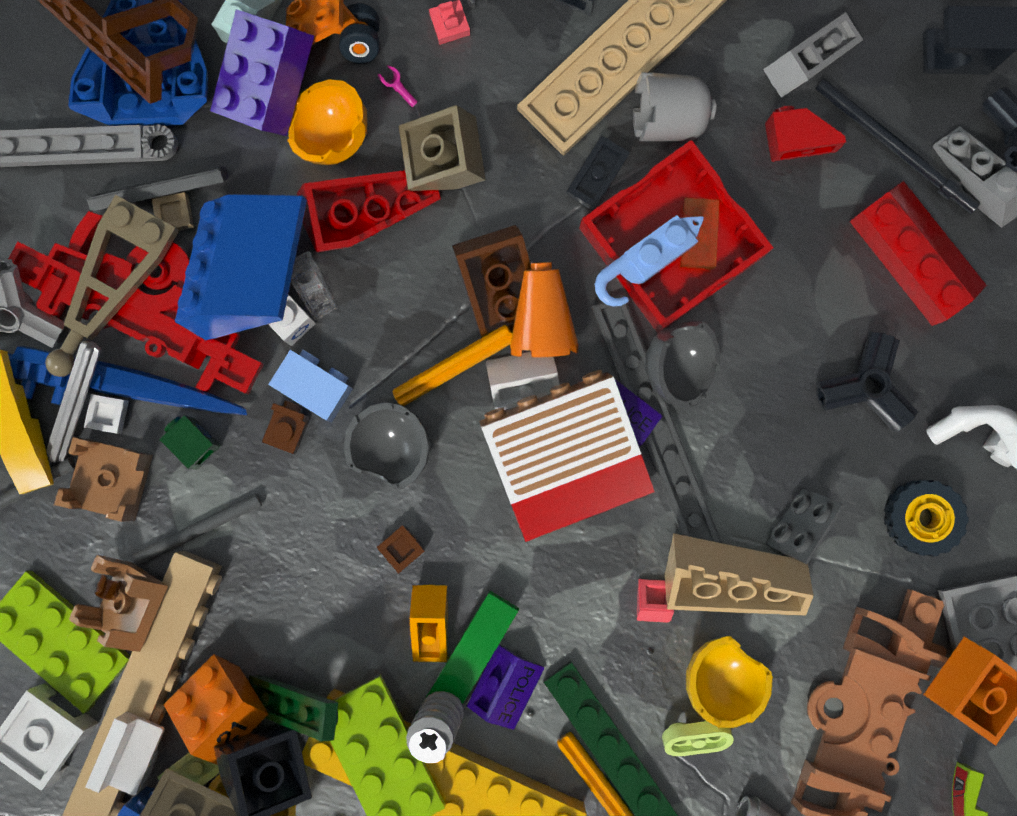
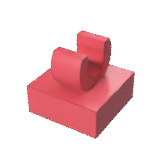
M460 0L448 1L439 4L438 7L429 9V15L439 45L470 36V28Z

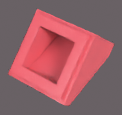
M639 579L637 621L670 622L674 610L667 609L665 580Z

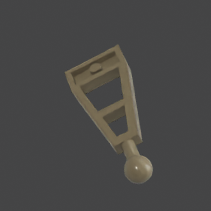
M117 195L114 196L97 226L63 324L70 328L71 331L61 348L50 352L46 358V368L52 375L64 377L71 373L75 362L73 355L83 338L86 337L93 340L159 265L179 232L176 227ZM112 233L148 252L146 257L117 290L96 279ZM93 289L109 299L86 325L81 322Z

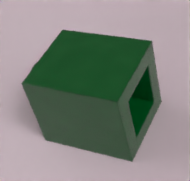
M185 415L182 418L178 416L165 427L164 431L166 433L159 439L187 469L198 470L221 447L195 418Z

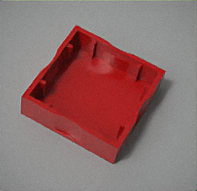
M692 140L655 165L639 182L619 191L583 217L579 227L608 266L676 215L679 218L704 217L696 237L698 240L697 244L649 280L641 284H635L626 280L621 274L616 276L617 280L657 333L675 323L765 257L773 249V246L745 209L740 207L728 194L721 178Z

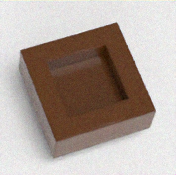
M402 525L376 547L398 574L426 551L405 525Z

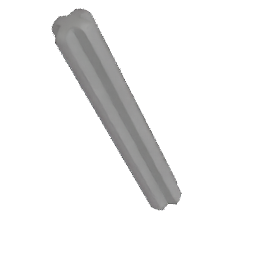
M83 341L80 343L46 449L47 457L51 462H61L67 457L101 353V348L95 342Z

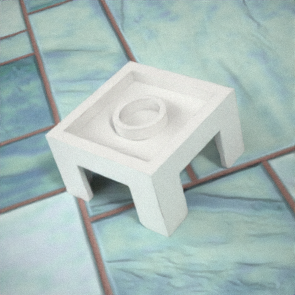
M44 683L26 690L0 727V761L41 791L60 779L68 767L63 764L77 744L88 738L99 723L85 713L74 718L51 702L49 698L54 697L57 693Z

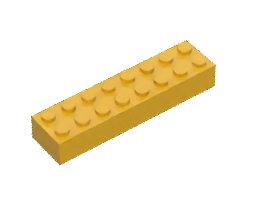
M334 688L327 696V699L334 700L345 693ZM404 720V722H405V724H406V726H407V728H408V730H409V727L411 726V723H409V722H407V721ZM309 737L302 751L304 765L352 786L331 742H321ZM455 743L452 744L451 749L446 753L443 760L436 763H425L446 804L445 809L432 816L587 815L584 802Z

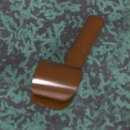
M102 575L96 585L95 595L102 599L115 600L122 581H112L107 579V576Z

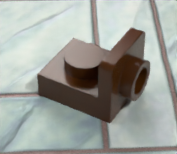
M284 400L282 406L273 403L271 410H274L262 443L296 455L310 420L309 416L302 414L304 407Z

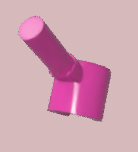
M387 65L393 71V79L390 82H386L378 74L379 81L387 87H393L411 107H414L418 101L403 86L400 81L399 71L395 67Z

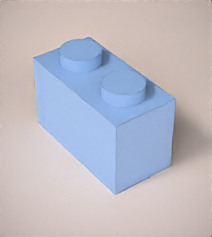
M290 350L268 385L332 423L353 388L345 384L348 377L332 367L328 373L319 368L317 365L320 360L305 350H302L300 355Z

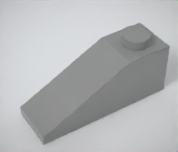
M845 12L763 70L780 97H783L863 41Z

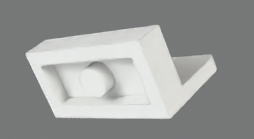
M531 352L522 353V357L512 355L486 361L495 409L502 407L504 410L515 408L518 406L517 402L531 395H537V398L551 394L550 389L559 385L554 357H532Z
M129 712L116 717L86 784V788L99 793L107 786H112L130 795L137 794L165 730L164 727Z

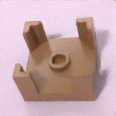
M73 437L69 454L78 455L72 481L70 488L58 489L54 505L104 514L106 518L120 522L135 521L153 455L90 439Z
M97 555L91 570L95 573L113 576L112 581H122L115 600L103 599L100 607L76 604L69 620L79 627L98 629L106 633L105 636L99 635L97 639L104 647L140 652L168 585L132 562Z

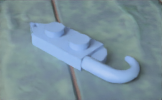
M676 215L602 269L595 281V292L598 298L606 305L613 307L626 304L629 301L628 297L614 298L608 294L606 289L608 282L619 274L635 284H641L649 280L697 244L698 240L696 237L704 217L679 218Z

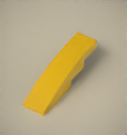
M0 350V455L19 494H26L53 485L54 481L39 420L31 418L24 388L22 385L15 384L8 351Z

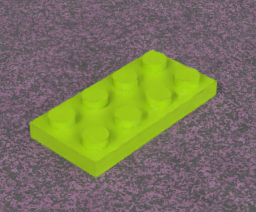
M32 570L26 571L0 601V642L84 714L94 706L126 668L131 655L124 649L104 647L97 641L98 636L106 635L102 630L79 627L72 623L69 618L74 606Z
M381 675L333 700L338 702V723L335 729L334 741L330 742L367 816H432L445 809L446 804L425 762L416 759L407 747L406 736L408 728Z

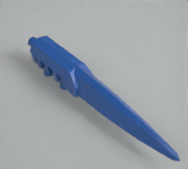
M18 346L14 354L8 353L14 379L22 381L21 385L24 388L26 399L33 398L36 384H43L55 388L51 403L61 405L70 374L64 377H57L47 370L45 361L48 354L52 351ZM101 361L97 362L89 387L98 393L157 404L247 415L244 407L208 392L154 374Z

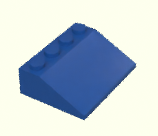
M225 195L204 203L200 210V220L197 233L193 239V249L189 265L185 271L186 277L182 294L178 300L175 322L207 341L282 321L307 199L303 196Z

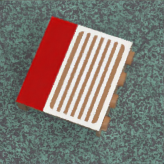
M602 370L590 372L582 377V382L572 386L568 382L556 385L550 389L551 394L537 398V395L525 397L517 402V407L507 411L503 407L494 409L484 415L485 419L479 421L525 542L655 492L615 379L608 372L602 373Z

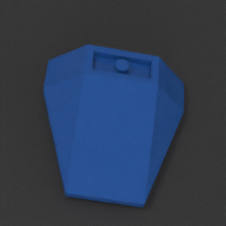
M111 0L102 18L154 2V0ZM168 16L120 32V34L147 57L184 44L187 29L172 16ZM195 40L191 61L162 71V100L149 104L87 46L71 77L69 108L109 126L183 125L207 102L208 71L197 41Z

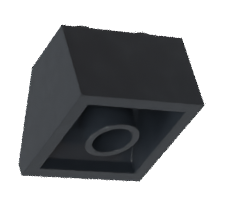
M276 723L214 747L221 781L237 816H271L312 798L297 731Z

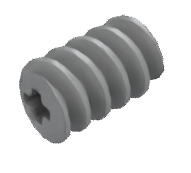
M445 691L434 692L428 695L421 703L406 736L407 747L416 759L425 763H436L443 760L446 753L451 749L464 717V707L455 695Z

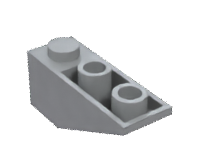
M960 126L933 144L934 150L956 180L962 184L961 186L965 192L980 203L979 210L1001 228L1017 217V172L1005 166L1006 162Z

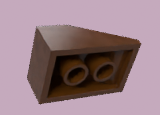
M516 225L452 245L481 337L488 335L503 325L508 326L511 333H513L524 270L531 269L523 235Z

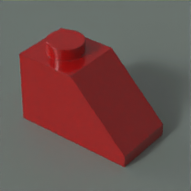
M794 106L780 107L771 114L765 123L771 162L836 153L846 143L845 135L807 108L794 109Z

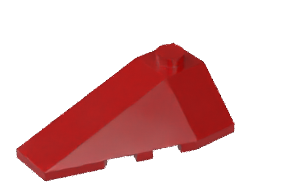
M405 170L303 183L297 192V196H303L307 199L303 226L316 252L352 247L440 200L439 190H408Z

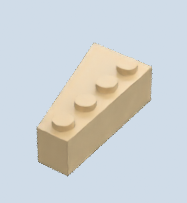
M673 533L664 575L668 610L806 616L814 596L808 564L806 565L786 556Z

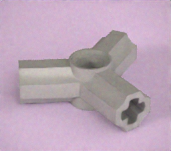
M0 258V332L12 333L18 330L53 348L66 327L63 325L64 321L34 306L32 298L23 290L18 266L11 259Z

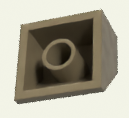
M455 105L399 125L408 190H452L486 180L476 117L463 108Z

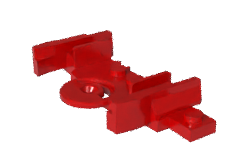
M88 211L76 227L69 246L65 247L55 243L48 256L17 241L8 259L13 260V263L18 266L21 282L42 291L36 303L39 310L59 318L66 306H70L97 226L103 217L102 215ZM172 243L163 260L158 265L162 269L161 275L153 278L150 274L143 283L153 290H164L173 281L178 284L159 295L146 294L138 288L103 329L113 327L139 341H147L145 351L148 355L159 358L167 350L169 356L196 369H200L205 357L208 355L211 358L195 388L208 392L215 379L249 395L264 364L234 349L241 336L239 332L206 341L175 322L178 300L182 294L186 277L185 271L190 259L181 247ZM136 246L129 253L126 260L106 253L103 256L96 279L117 290L133 272L136 263L139 264L148 252ZM92 289L82 319L88 320L90 314L94 311H99L109 298ZM157 345L158 348H157V350L154 352V351H153V348Z

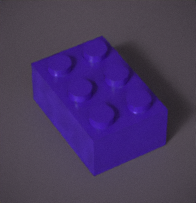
M236 9L210 111L261 131L287 136L314 35Z

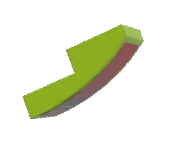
M960 762L956 763L953 777V816H988V812L976 805L984 774Z

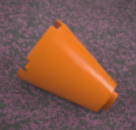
M552 262L531 263V269L524 270L510 344L511 355L522 357V350H531L532 357L570 355V351L578 353L579 344L559 269H552Z

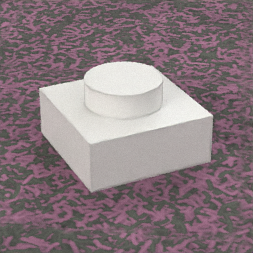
M91 394L84 428L122 434L129 401Z

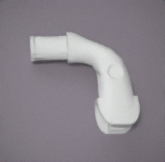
M1000 405L958 406L951 410V414L926 428L930 439L934 444L938 445L962 431L969 432L975 427L988 424L993 427L1008 449L1006 457L1011 465L1017 469V413L1012 409Z

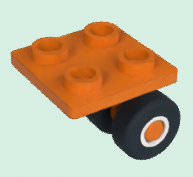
M294 0L287 7L286 26L314 35L312 45L336 33L340 34V52L347 60L361 64L372 61L378 55L379 36L377 33L379 32V16L371 6L355 3L346 7L343 3L344 0Z

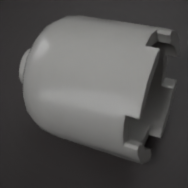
M642 72L638 78L635 93L641 94L640 108H633V127L635 136L640 137V141L695 140L704 133L709 121L714 119L716 101L711 99L710 90L705 81L700 77Z

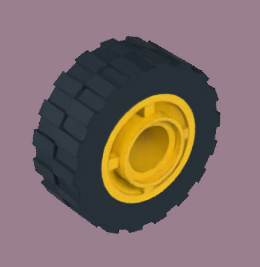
M934 480L906 482L907 484L904 486H899L896 489L897 491L888 498L889 502L884 509V512H886L884 524L887 525L889 536L895 540L894 543L899 547H903L908 552L932 557L939 556L940 553L946 554L951 551V548L957 547L961 543L962 536H965L967 532L966 525L969 523V517H967L966 510H968L967 506L963 504L959 493L954 492L951 486ZM927 508L931 512L932 520L929 525L924 527L920 523L919 516Z

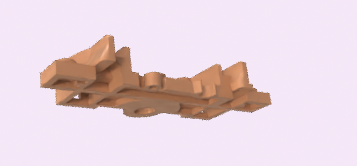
M907 589L897 621L856 607L843 649L849 651L850 655L840 684L834 683V681H827L818 685L810 694L807 702V713L810 722L817 730L821 728L824 732L814 762L808 760L804 762L791 801L801 814L805 816H869L864 807L882 812L885 801L890 802L891 796L883 791L885 781L882 777V772L892 776L899 771L898 761L888 754L896 751L907 716L915 713L913 708L905 705L904 697L909 692L921 694L918 682L920 678L930 681L931 676L927 675L930 665L941 668L949 659L945 657L946 649L943 646L932 643L944 607L943 601ZM863 616L879 622L893 631L888 649L871 639L857 634ZM830 698H838L843 704V712L836 718H830L824 712V704ZM806 785L824 791L840 793L835 809H827L803 800L802 797Z

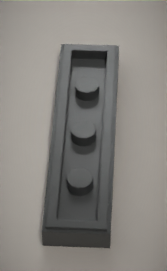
M214 167L97 193L89 197L87 203L90 212L108 208L115 195L132 203L222 183L228 179L226 167Z

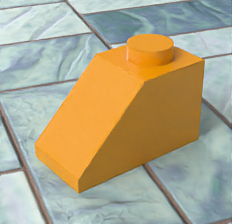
M412 585L409 619L413 662H447V586Z

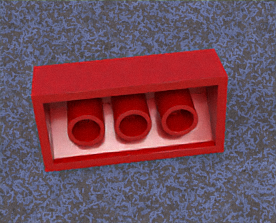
M904 181L850 221L932 326L950 319L975 300L987 286Z

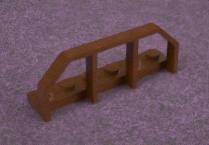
M38 0L149 104L162 100V71L191 61L197 36L198 18L178 0H154V2L104 18L83 0ZM168 16H172L187 29L184 44L147 57L120 34V32Z

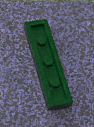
M249 675V683L269 713L265 717L266 719L321 742L334 741L335 729L338 723V702L263 675Z

